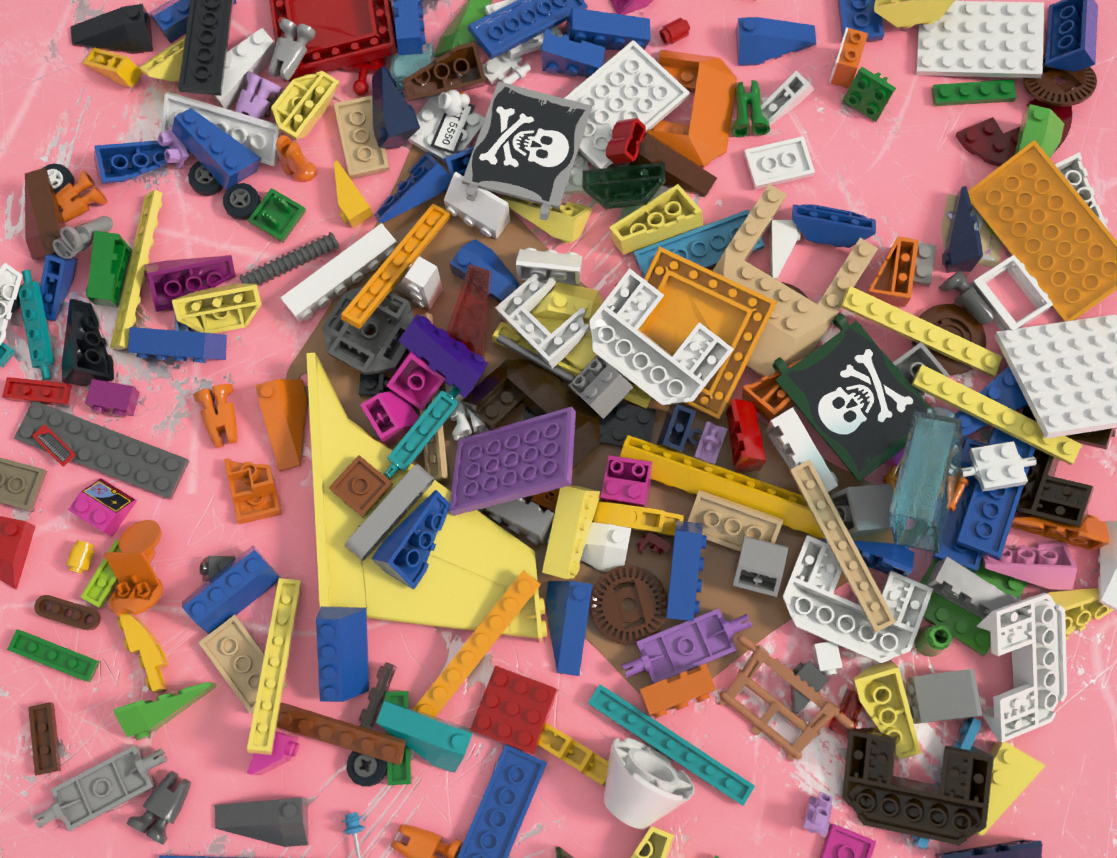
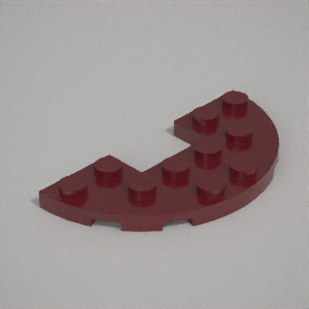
M1037 99L1029 101L1026 105L1027 107L1031 104L1051 109L1064 123L1061 142L1056 148V152L1070 131L1073 115L1072 106H1053L1040 102ZM991 117L957 132L955 136L972 155L976 154L983 158L984 162L1000 167L1014 156L1020 127L1003 133L994 117Z

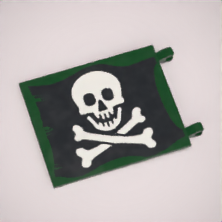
M840 313L835 316L833 324L841 332L790 369L780 357L774 361L772 366L781 375L775 379L776 383L855 479L860 482L911 444L914 435L916 440L940 422L941 419L857 321L849 325L844 315Z

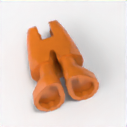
M280 136L277 139L276 148L284 172L287 175L293 174L297 182H308L314 179L317 173L316 166L308 162L299 144L293 143L288 136Z
M85 170L79 172L78 182L74 186L68 183L55 194L59 207L63 210L62 216L65 223L89 211L88 204L90 203L104 205L108 202L99 188H92L95 182ZM92 188L84 196L80 195L84 190Z
M232 384L215 385L212 387V390L206 388L193 394L194 401L201 403L204 407L200 414L209 437L217 449L224 447L221 434L225 432L230 444L238 443L234 404L232 402L227 403V396L231 395L234 391ZM213 394L217 402V408L213 405Z
M400 824L397 831L410 837L408 845L395 839L391 843V847L405 858H438L434 855L435 852H439L447 858H457L462 845V841L458 839L452 840L450 843L441 842L442 835L406 824Z

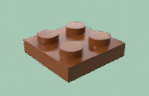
M358 455L329 489L364 518L391 488L393 483Z

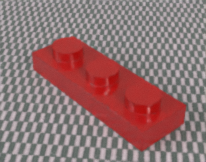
M7 377L2 398L5 400L33 401L43 404L68 406L72 385L61 382Z

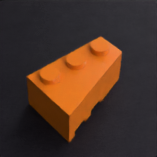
M900 236L896 238L867 294L890 305L905 307L908 304L912 294L919 240Z
M801 360L788 365L787 367L790 369ZM778 372L762 377L760 381L751 385H745L742 388V398L746 401L754 402L755 409H758L759 413L769 422L794 405L775 381L776 378L781 376Z
M705 663L698 668L684 671L674 677L641 688L639 693L648 716L654 715L656 719L667 715V709L675 707L677 711L688 707V702L696 699L698 703L709 699V694L715 691L716 688Z

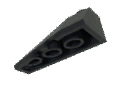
M143 3L123 6L70 26L73 46L86 48L100 47L115 52L116 50L126 51L129 54L153 51L150 16Z
M75 299L69 301L61 364L62 382L83 387L90 385L92 379L106 382L112 381L114 379L113 359L111 355H108L105 348L107 344L105 338H102L98 329L100 325L92 304Z

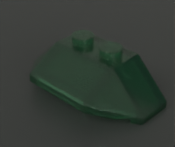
M665 162L585 170L582 176V187L604 209L647 205L666 181Z

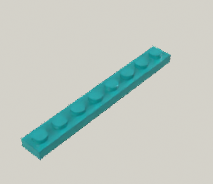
M599 684L587 704L740 805H745L755 785L601 684Z

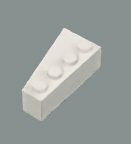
M263 28L227 52L222 95H211L221 108L230 110L232 103L235 100H239L241 90H245L248 85L247 72L258 75L260 72L263 73L270 65L275 43Z
M1079 152L1056 163V167L1107 228L1100 206L1096 204L1094 189L1090 187L1088 182L1087 170L1083 168L1081 153Z
M792 407L772 419L765 433L789 469L811 460L828 494L833 492L838 487V480L835 474L828 469L824 458L817 450L794 408Z

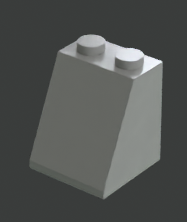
M891 484L847 487L830 495L852 538L896 529L895 521L893 524L891 521V513L894 508V493ZM900 517L897 528L901 527Z
M974 669L908 678L906 690L908 696H911L912 699L910 712L916 724L983 716Z

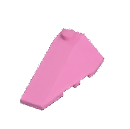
M1038 542L1035 547L1029 548L1026 545H1019L1016 550L1004 548L999 560L983 554L981 557L986 569L1057 591L1073 589L1078 569L1065 542Z

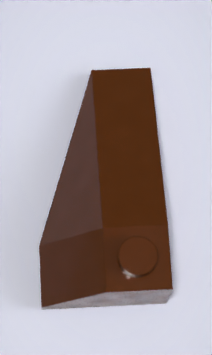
M476 42L455 46L449 52L404 79L402 83L407 101L439 96L442 92L446 93L450 90L460 92L483 87L486 83V78Z
M46 168L25 173V240L32 260L45 257L47 254L56 253L53 248V241L61 238L60 229L66 226Z

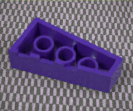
M418 314L398 340L419 359L425 358L431 370L434 372L440 371L446 377V383L450 386L455 384L461 390L459 394L464 398L468 396L488 365L481 355L474 354L467 349L464 343L454 340L445 330L438 329L431 324L428 318Z

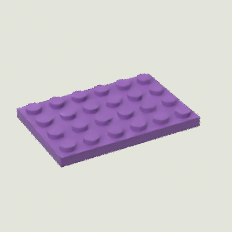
M568 407L458 439L449 512L455 516L571 485L576 411L572 407Z

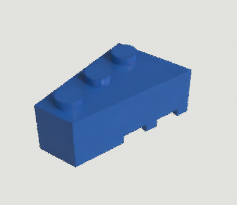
M545 29L541 50L542 71L550 74L560 73L571 77L582 76L589 78L604 65L605 47L583 40L580 43L571 41L567 35L563 34L562 37L551 34V30Z

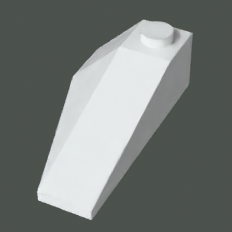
M1105 521L1110 541L1109 544L1100 548V556L1098 557V564L1100 565V577L1098 578L1099 602L1117 612V521Z

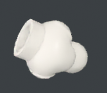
M450 90L446 93L442 92L438 98V107L444 109L445 113L449 116L459 115L462 112L461 107L465 108L470 103L469 96L464 94L463 91Z

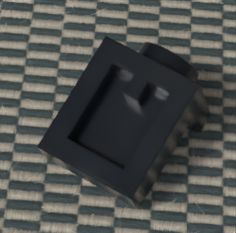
M385 372L370 375L360 374L359 395L361 397H373L378 393L386 392V390L390 389L386 386L390 378L386 376Z

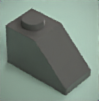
M810 661L805 664L800 662L793 669L794 675H799L801 681L806 680L808 687L813 686L815 692L820 691L829 681ZM791 685L792 712L798 714L811 700Z

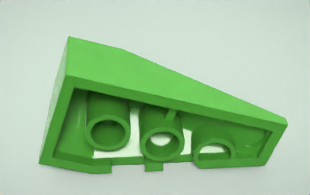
M467 0L440 37L435 57H441L455 46L476 42L478 49L479 44L468 31V25L487 16L484 12L485 6L491 5L493 0Z
M1030 104L1022 116L1015 154L1035 140L1047 156L1051 158L1061 142L1064 123L1051 109Z
M205 682L178 691V695L174 693L158 695L154 702L152 700H140L113 709L114 714L127 737L136 738V741L150 737L149 733L157 731L216 688V685L213 682Z

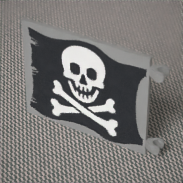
M498 81L462 180V184L469 185L466 191L467 200L475 201L478 188L542 204L539 218L548 220L551 207L560 209L590 117L592 105Z

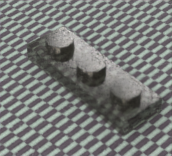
M385 662L384 666H380L376 676L379 679L377 685L371 688L368 695V700H370L368 707L362 710L359 717L361 727L373 729L385 699V692L390 687L397 666Z

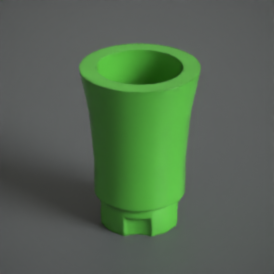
M923 626L918 630L914 644L922 655L935 657L950 645L953 636L946 626Z

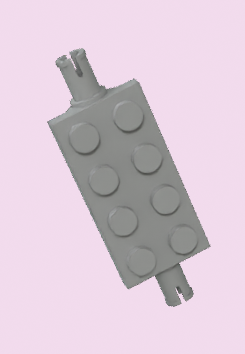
M134 745L52 788L51 792L54 797V803L48 809L33 815L34 821L38 819V822L35 823L36 826L40 829L58 819L62 820L68 832H71L156 787L150 770L168 761L167 756H162L166 754L165 751L160 748L154 753L143 757L138 745Z

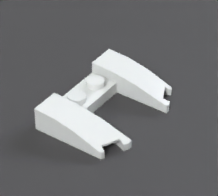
M534 274L496 306L495 309L498 315L511 328H514L553 369L589 331L590 326L589 324L584 325L582 317L586 315V312L581 307L553 333H550L530 311L545 297L556 282L552 278H549L547 283L537 281L538 275Z

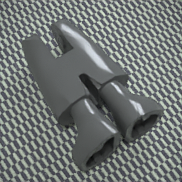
M961 270L954 273L938 287L942 292L952 289L958 291L960 294L954 300L982 325L988 324L994 319V312L981 299L973 286L968 283Z
M171 771L160 782L142 805L147 809L142 816L130 817L127 821L130 827L139 832L147 833V837L162 845L167 840L166 827L168 823H175L191 787V781L185 778L181 781L175 792L170 791L179 775L174 771ZM156 815L160 817L156 824L151 827V824Z

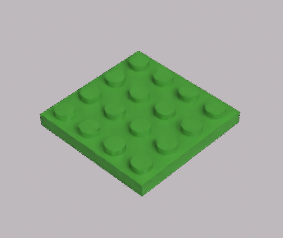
M982 558L978 571L974 573L996 586L1002 592L1013 595L1017 599H1019L1028 583L986 569ZM933 559L919 583L925 585L935 564L939 560ZM932 592L923 619L933 625L946 626L949 628L953 638L981 656H985L991 647L990 631L977 627L983 619Z

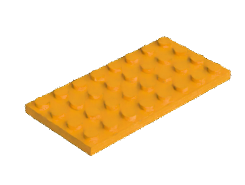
M1035 140L968 190L972 205L1010 253L1015 255L1020 263L1024 264L1030 276L1037 280L1038 286L1043 292L1048 294V298L1053 303L1052 306L1065 322L1076 320L1117 291V240Z

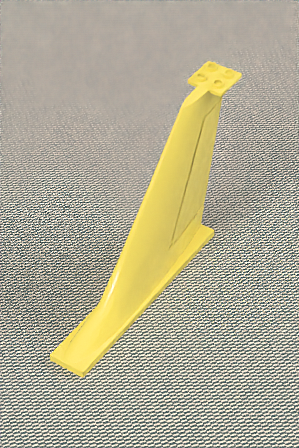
M306 353L320 608L363 607L367 608V619L475 631L523 570L538 581L535 551L478 510L455 516L448 510L443 527L437 532L434 541L436 544L435 549L429 554L427 560L429 564L428 569L415 589L409 588L385 573L371 559L383 541L435 490L450 504L451 491L434 480L427 491L365 560H359L345 547L346 542L415 465L411 464L406 472L398 469L391 479L387 478L393 485L364 518L329 489L358 455L384 475L383 473L391 465L387 458L393 450L347 417L316 353ZM538 589L504 630L502 635L539 639V643L544 642L543 637H547L546 620H541V614H545L544 598H539Z

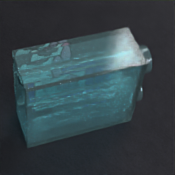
M932 407L927 410V413L914 411L889 509L894 544L940 553L963 457L962 421L955 418V414L950 410Z

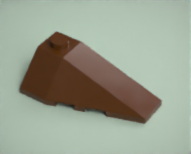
M647 133L641 142L637 158L630 162L627 167L628 170L644 180L671 187L679 184L683 190L707 195L717 180L716 176L650 133Z

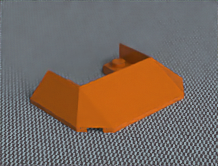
M661 50L659 64L689 92H695L690 125L660 121L651 130H647V133H650L704 168L712 160L727 152L737 77L721 58Z

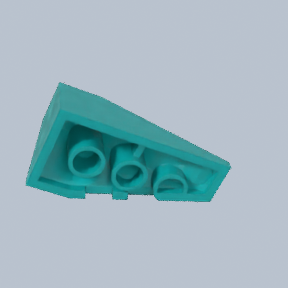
M385 700L376 720L378 725L394 737L406 740L405 745L431 765L454 773L465 757L473 734L468 727Z

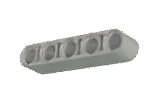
M416 464L348 539L345 547L359 560H365L427 491L435 478L419 464Z

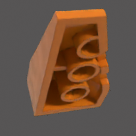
M275 379L255 385L279 471L301 466L303 430L306 422L305 411L308 403L304 381L302 379Z
M1089 515L1080 528L1039 517H1014L1011 524L1012 528L1059 542H1065L1066 544L1090 551L1099 549L1109 544L1110 541L1106 522L1100 521L1098 517Z

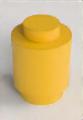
M77 540L75 545H72L66 565L70 566L69 571L82 574L83 570L88 571L95 552L93 544Z

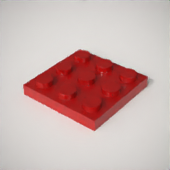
M495 665L470 729L534 755L558 689Z

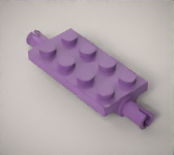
M716 609L694 618L693 621H686L637 641L636 644L641 654L640 658L621 664L623 671L633 668L626 671L625 676L629 678L645 670L649 673L654 684L733 653L737 649L732 637H734L735 633L752 627L750 621L741 624L747 621L749 617L747 614H744L741 617L728 621L723 618L720 609Z

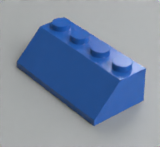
M170 0L149 13L169 43L186 34L191 0Z
M1061 0L1049 5L1045 65L1047 67L1077 72L1096 65L1098 4L1095 0Z
M252 545L183 600L182 608L199 627L210 634L233 615L239 614L275 585L281 577L257 548Z
M321 607L316 617L320 702H344L366 693L370 689L367 608Z

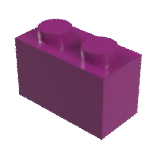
M92 379L85 404L92 408V412L104 414L106 411L111 412L114 416L125 418L126 415L134 416L140 392L134 386Z

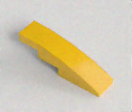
M546 723L538 745L605 787L609 762Z

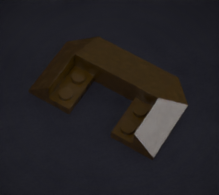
M505 360L476 386L466 398L461 400V403L491 430L521 403L537 416L572 407L576 411L572 471L600 445L599 414L550 371L530 360Z
M1025 407L1022 415L1036 421L1030 407ZM1116 428L1066 435V437L1083 445L1107 450L1111 437H1115ZM1035 448L1033 456L1035 457L1036 465L1029 467L1026 476L1028 482L1023 486L1015 512L1080 528L1089 517L1087 509L1094 487L1054 477L1059 460Z
M877 727L849 729L842 798L854 809L863 825L954 845L962 844L969 837L986 828L994 756L973 745L970 750L945 746L940 785L893 776L897 736L877 733Z

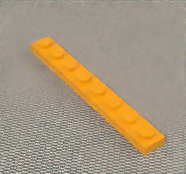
M432 204L342 312L341 320L360 329L449 220L450 212Z
M525 570L520 573L413 710L434 717L438 715L541 585L539 581Z

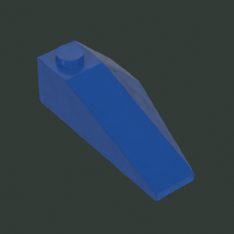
M158 140L94 145V162L97 175L102 184L125 182L170 164L166 162L164 157L166 149H170L169 145L161 146Z
M428 152L409 170L411 175L408 179L399 182L396 194L388 196L376 211L374 216L380 223H384L449 188L452 178Z
M476 239L462 246L450 262L453 274L499 303L521 286L494 251Z
M435 490L383 541L371 559L385 573L409 588L415 589L428 569L429 564L427 560L430 552L435 549L436 544L434 541L437 532L443 527L450 507L449 502Z
M854 541L866 566L887 575L890 571L905 577L911 574L915 552L909 550L907 545L902 543Z

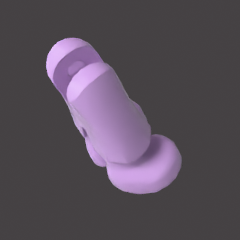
M247 72L248 85L246 90H241L235 112L262 119L271 102L266 100L270 94H278L281 92L282 87L256 74Z

